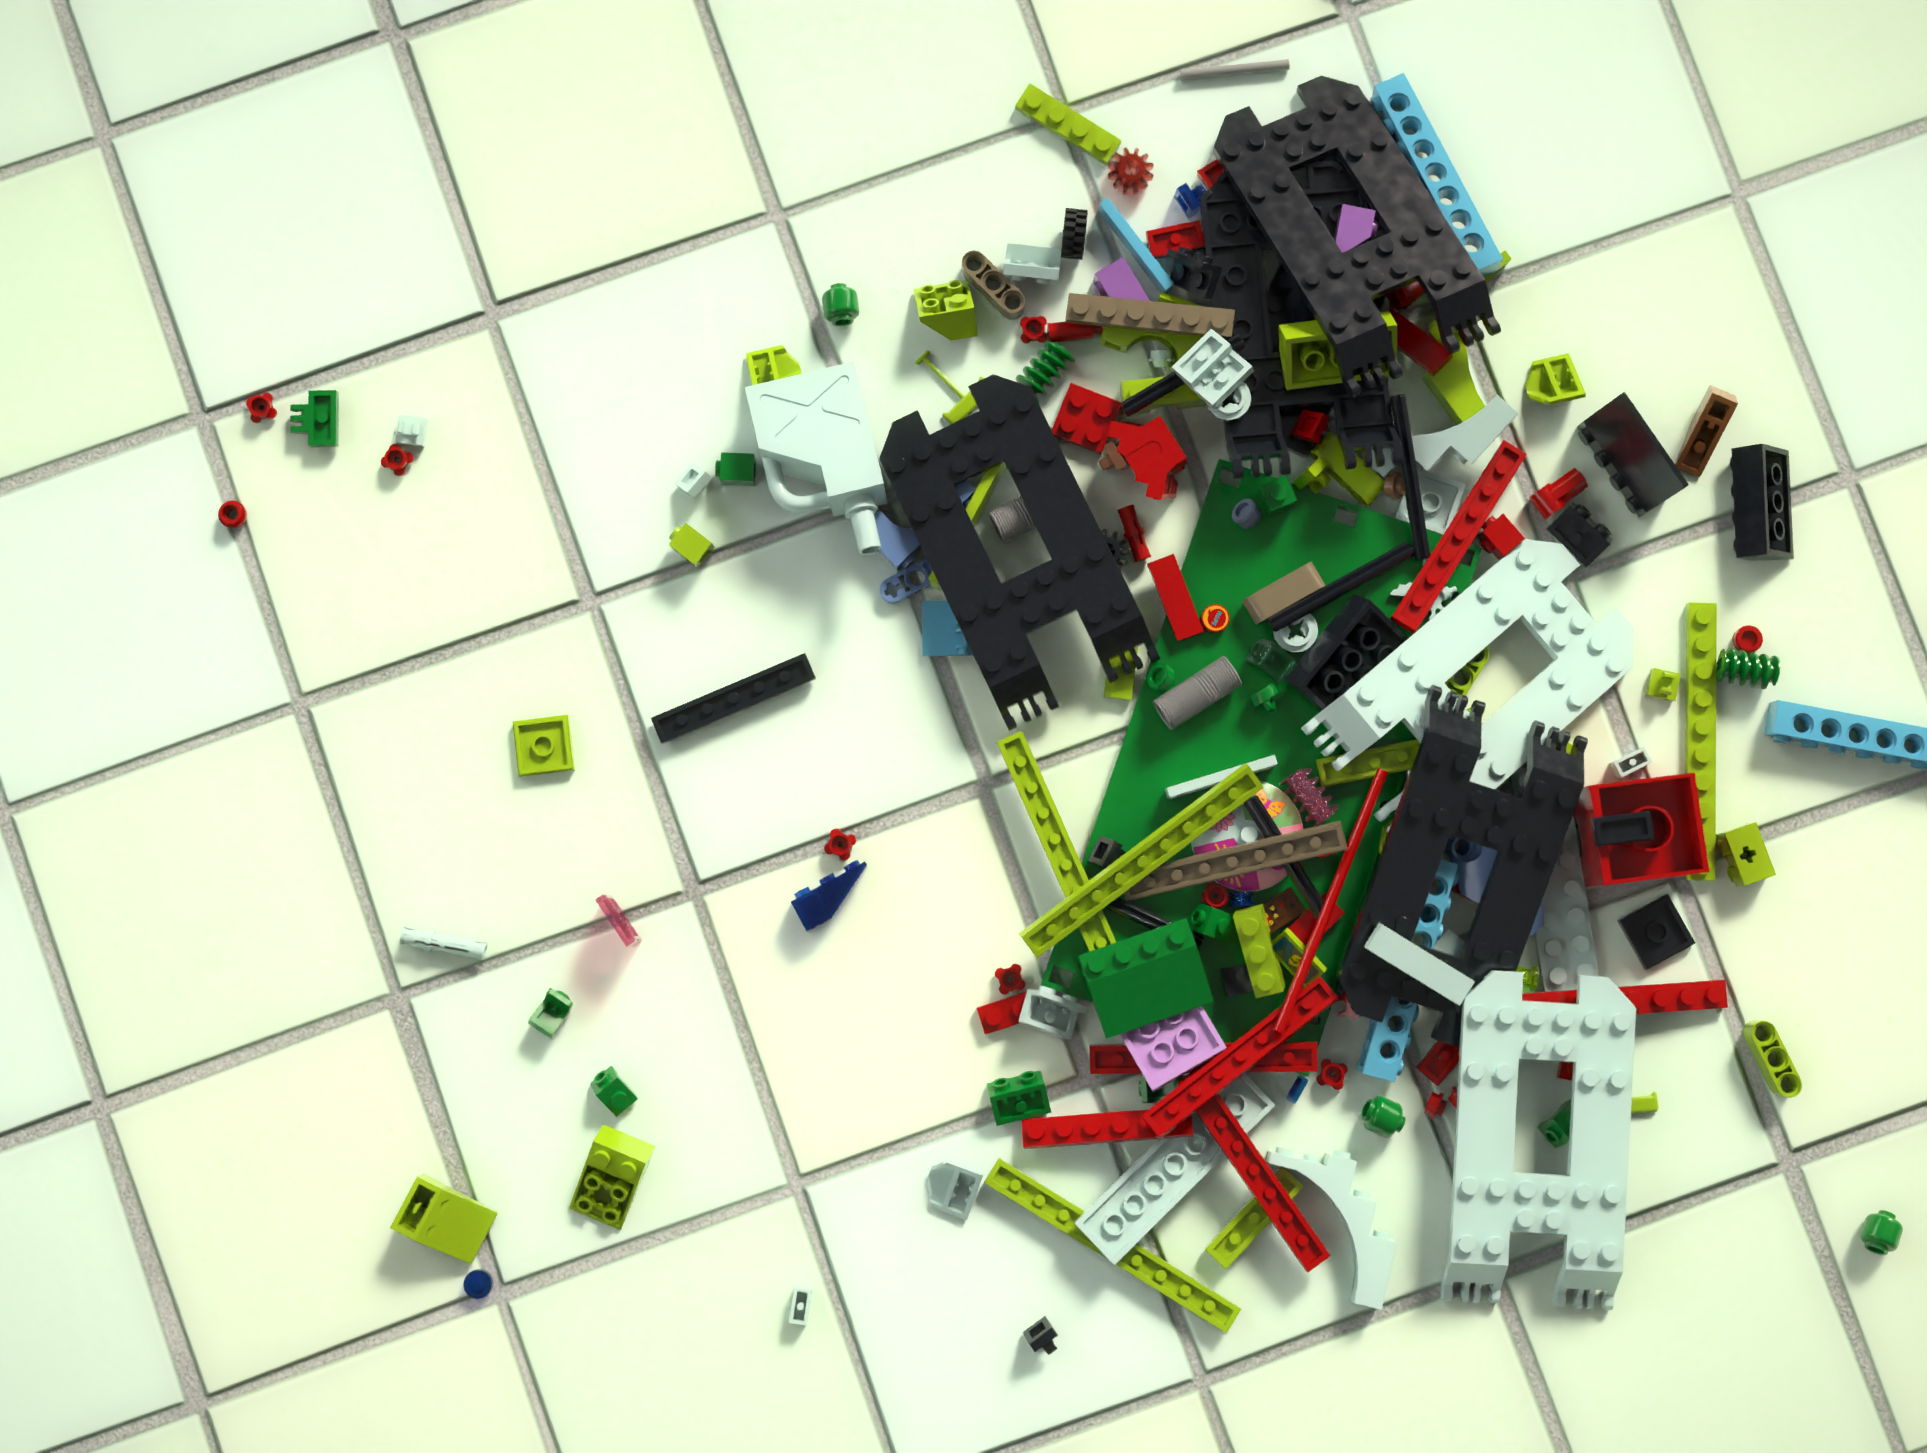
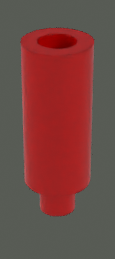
M1066 321L1047 323L1048 341L1052 343L1093 339V334L1103 332V327L1072 324L1066 323Z

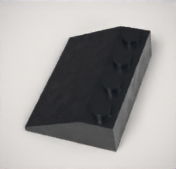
M1625 392L1577 426L1580 440L1586 446H1590L1595 453L1593 456L1596 463L1601 468L1606 469L1610 475L1609 481L1615 490L1621 491L1626 499L1625 504L1631 513H1636L1638 517L1649 512L1689 485Z
M1354 594L1283 680L1305 701L1321 712L1406 641L1408 637L1371 600Z

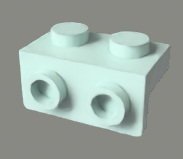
M1009 242L1006 248L1003 274L1009 275L1011 280L1025 281V277L1036 278L1038 283L1052 284L1053 280L1059 279L1061 248Z
M1039 986V990L1028 989L1018 1022L1064 1039H1071L1078 1012L1086 1013L1087 1007L1078 1004V998L1069 995H1063V997L1056 996V990L1048 987Z

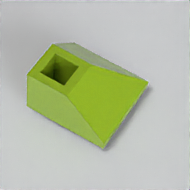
M952 280L945 284L924 285L921 288L913 289L921 323L950 341L978 336L975 309L967 280Z

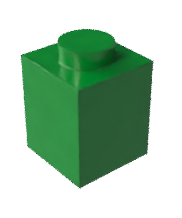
M721 452V460H716L715 477H720L721 484L755 486V454Z
M1286 475L1261 485L1256 491L1267 517L1288 509L1297 502Z

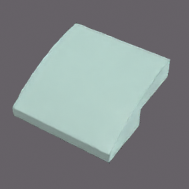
M1212 329L1172 366V370L1184 383L1214 410L1254 372L1253 366L1233 351L1231 344Z

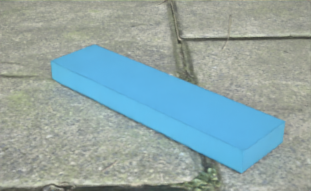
M1104 199L1099 203L1098 212L1159 292L1170 293L1174 285L1173 281L1110 199Z

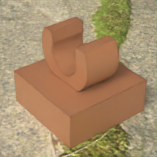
M1111 441L1104 446L1108 455L1098 461L1103 471H1108L1114 466L1117 470H1125L1130 467L1123 454L1117 453L1119 441Z

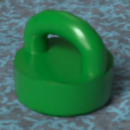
M1163 663L1154 665L1148 673V686L1164 694L1170 691L1175 683L1174 670Z
M1269 683L1250 695V700L1254 706L1263 704L1268 711L1273 712L1276 709L1273 696L1278 693V690L1273 683Z

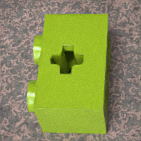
M1757 822L1747 823L1717 834L1719 839L1717 841V848L1720 854L1726 858L1729 866L1726 868L1728 877L1732 883H1735L1736 887L1746 886L1776 875ZM1746 851L1748 856L1741 860L1740 854Z

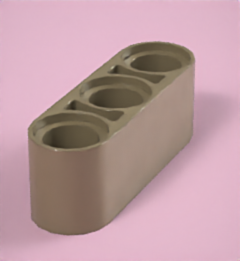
M972 250L965 253L961 262V270L965 279L1005 318L1014 320L1021 317L1025 308V297L1022 292L981 252ZM970 261H977L980 263L981 268L977 271H971L966 265ZM990 280H996L1001 286L997 290H990L986 287V283ZM1010 299H1015L1019 302L1020 306L1017 309L1011 310L1006 307L1005 303Z
M1309 562L1250 595L1242 602L1255 625H1258L1268 620L1270 616L1326 585L1313 563Z

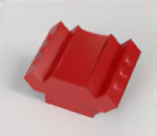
M1158 416L1143 426L1130 421H1111L1107 436L1120 439L1117 453L1123 454L1136 475L1135 481L1148 484L1145 497L1155 500L1176 498L1179 483L1174 475L1184 470V465L1188 462L1187 457L1163 419Z

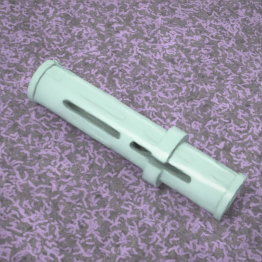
M404 926L400 936V944L424 948V951L427 952L436 950L481 960L485 959L487 952V942L438 934L432 929L422 931Z

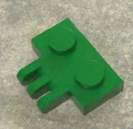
M308 390V404L290 405L291 412H301V415L290 416V422L301 423V426H291L290 433L308 434V445L310 447H339V392L337 390Z

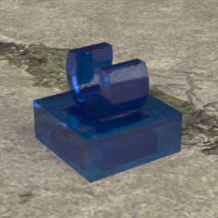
M1184 183L1176 189L1174 198L1188 219L1196 215L1200 209V198L1206 192L1202 184L1191 190L1188 184Z

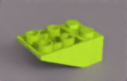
M603 1124L593 1140L569 1209L621 1230L645 1175L655 1146Z
M423 1173L416 1177L390 1228L418 1243L472 1264L499 1212Z

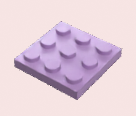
M1202 1006L1120 1034L1152 1092L1227 1049Z

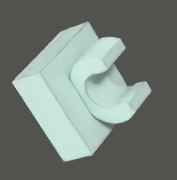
M399 415L395 443L425 447L428 420L421 417Z

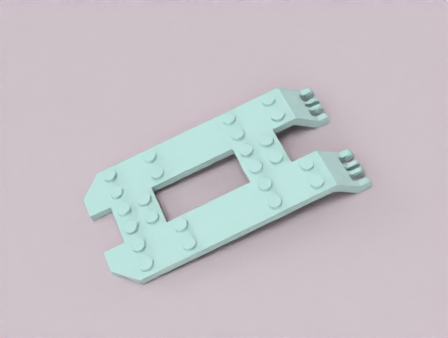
M1524 539L1350 689L1309 720L1301 729L1306 735H1309L1320 723L1327 728L1328 731L1320 735L1313 743L1318 748L1331 736L1335 738L1333 742L1321 751L1323 756L1327 757L1339 744L1343 747L1346 753L1332 762V766L1337 772L1379 740L1400 721L1405 724L1421 743L1424 735L1425 699L1431 685L1442 688L1438 709L1443 710L1445 697L1451 691L1445 682L1517 619H1520L1554 661L1482 723L1481 751L1470 781L1496 789L1527 762V736L1533 721L1537 720L1545 724V730L1541 736V745L1545 746L1547 734L1551 727H1557L1562 731L1633 668L1634 628L1617 608L1611 610L1597 623L1585 611L1561 582L1580 566L1563 544ZM1465 708L1464 718L1468 719L1469 712ZM1403 791L1374 814V817L1379 822L1385 820L1393 810H1397ZM1391 824L1386 828L1387 832H1389Z
M1492 970L1484 977L1483 981L1468 992L1462 1001L1450 1245L1448 1260L1441 1280V1300L1451 1301L1453 1299V1283L1461 1282L1460 1300L1468 1302L1469 1287L1472 1283V1301L1479 1303L1482 1297L1481 1286L1483 1283L1489 1284L1488 1301L1499 1304L1501 1287L1508 1268L1510 1231L1565 1234L1563 1263L1554 1287V1306H1566V1291L1570 1288L1574 1289L1572 1299L1574 1308H1582L1585 1290L1586 1309H1593L1595 1306V1291L1602 1290L1601 1308L1603 1310H1613L1614 1295L1623 1274L1636 1007L1609 977L1578 975L1576 1004L1522 1001L1523 972ZM1519 1059L1573 1062L1568 1175L1513 1172Z

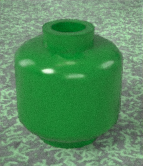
M845 283L831 285L830 289L825 291L822 296L824 316L834 326L850 325L858 317L860 311L857 292L853 288L847 287Z
M1383 1096L1368 1099L1361 1112V1119L1364 1120L1365 1128L1383 1137H1391L1395 1132L1399 1133L1405 1124L1401 1105Z
M1879 1210L1878 1213H1871L1866 1216L1860 1238L1865 1243L1867 1250L1879 1255H1887L1888 1252H1893L1898 1248L1903 1227L1895 1219L1896 1215L1885 1210Z

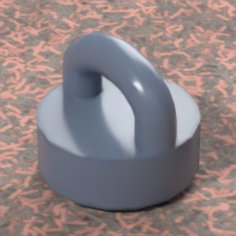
M1243 499L1235 505L1232 511V519L1240 527L1247 530L1258 523L1262 510L1252 499Z

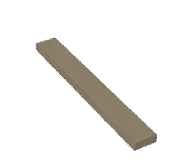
M1341 821L1164 862L1124 892L1125 900L1130 901L1347 850Z

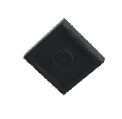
M1664 894L1617 920L1644 970L1652 968L1695 944L1693 937L1668 894Z

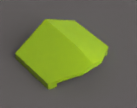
M783 345L746 353L752 385L802 374L800 363L786 351Z
M1569 353L1532 361L1525 385L1526 393L1530 400L1549 406L1586 397L1585 390Z

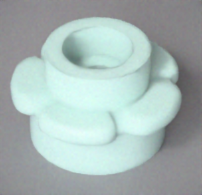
M1151 350V358H1148V361H1153V367H1170V362L1175 361L1173 350Z

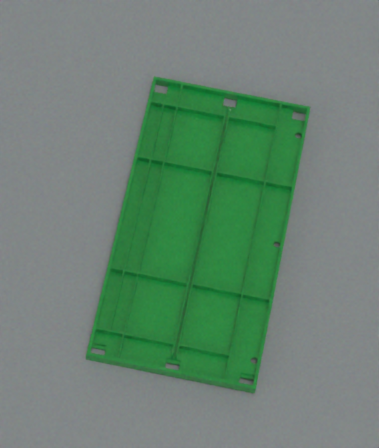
M1222 459L1218 460L1181 568V574L1200 623L1202 612L1212 604H1219L1227 609L1230 617L1229 623L1223 631L1218 633L1208 632L1202 626L1203 633L1177 642L1167 615H1165L1155 645L1160 660L1154 663L1149 662L1081 863L1089 880L1105 869L1088 861L1100 835L1122 844L1121 849L1128 852L1213 787L1170 800L1167 799L1166 788L1272 755L1276 757L1277 766L1255 773L1258 780L1277 787L1290 798L1300 814L1303 829L1341 821L1346 844L1348 843L1373 778L1321 788L1316 760L1342 755L1346 751L1339 744L1327 757L1323 756L1321 751L1333 742L1335 738L1331 736L1318 748L1313 744L1314 740L1328 731L1322 723L1309 735H1306L1301 729L1319 711L1297 694L1283 679L1307 650L1291 653L1282 649L1277 641L1274 640V633L1268 624V620L1255 625L1242 601L1309 562L1313 563L1325 585H1328L1404 542H1409L1413 547L1410 523L1319 492L1316 494L1311 489L1305 487L1299 490L1293 483H1290L1297 502L1292 507L1267 517L1256 491L1261 485L1278 478L1272 476L1265 477L1263 473H1260V477L1253 478L1251 469L1243 467L1244 477L1237 488L1218 481L1221 469L1232 472L1231 462ZM1249 498L1261 508L1262 514L1254 527L1245 530L1234 522L1232 511L1238 502ZM1337 508L1358 515L1354 527L1333 520ZM1426 529L1431 554L1443 534ZM1473 544L1469 546L1466 552L1472 553L1468 566L1459 563L1444 587L1448 586V588L1456 586V592L1461 594L1470 586L1482 547ZM1413 555L1411 558L1311 612L1310 614L1315 618L1318 626L1317 638L1354 594L1371 600L1390 619L1403 597L1390 596V593L1394 589H1398L1399 584L1413 583L1423 567L1422 560H1416L1415 555ZM1450 598L1442 601L1441 605L1443 607L1447 606L1451 602ZM1436 609V610H1435V614H1437L1438 612H1440V610H1439V609ZM1428 611L1418 629L1429 621L1430 611ZM1302 621L1295 626L1288 625V628L1291 630L1288 637L1289 640L1295 635L1302 636V633L1299 631L1300 625L1303 623ZM1393 622L1408 638L1411 635H1413L1408 630ZM1221 656L1226 657L1239 675L1242 686L1232 691V693L1230 692L1227 696L1225 695V697L1220 698V700L1214 702L1204 711L1202 710L1199 714L1197 713L1194 717L1192 716L1185 723L1170 730L1153 704V700L1164 693L1155 691L1148 686L1147 677L1150 669L1158 663L1170 666L1175 673L1174 688L1196 672L1201 671L1205 666L1207 667L1210 663L1212 664V662L1221 658ZM1269 683H1273L1278 690V693L1273 696L1276 704V709L1273 712L1268 711L1263 704L1254 706L1250 700V695ZM1400 721L1367 749L1415 740L1416 738L1405 724ZM1406 771L1386 776L1336 902L1344 911V914L1323 934L1315 954L1327 968L1321 975V978L1335 994L1339 985L1336 976L1380 857L1379 845L1382 827L1394 818L1396 811L1393 810L1382 822H1379L1374 817V814L1380 809L1381 802H1389L1403 791L1406 782ZM1191 843L1167 861L1194 855ZM1344 851L1321 858L1314 857L1299 861L1320 896L1323 893H1328ZM1287 875L1279 883L1259 891L1241 892L1228 889L1229 902L1225 907H1220L1219 910L1234 915L1236 910L1266 903L1290 886L1306 910L1308 906ZM1214 881L1138 898L1128 902L1171 922L1187 918L1189 924L1196 904H1204L1201 895L1205 891V886ZM1123 893L1119 897L1125 900V896ZM1214 893L1213 898L1217 899L1218 894ZM1107 908L1102 909L1116 942L1152 930ZM1303 913L1270 934L1271 942ZM1236 926L1229 944L1195 932L1203 936V942L1198 952L1214 1001L1202 1007L1224 1043H1234L1283 1005L1294 976L1279 961L1285 981L1284 992L1256 998L1254 992L1226 997L1221 969L1246 964ZM1076 928L1053 946L1040 985L1093 1003L1077 959L1079 955L1089 952L1079 928ZM1053 965L1075 972L1070 988L1048 981ZM1332 1005L1319 1015L1317 1025H1313L1311 1022L1285 1042H1317L1318 1049ZM1296 1072L1307 1077L1310 1072Z

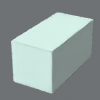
M1642 747L1609 764L1618 779L1652 763L1645 747Z
M795 1285L789 1323L807 1326L812 1287Z

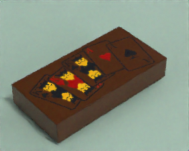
M1291 886L1263 904L1270 934L1306 911V908Z

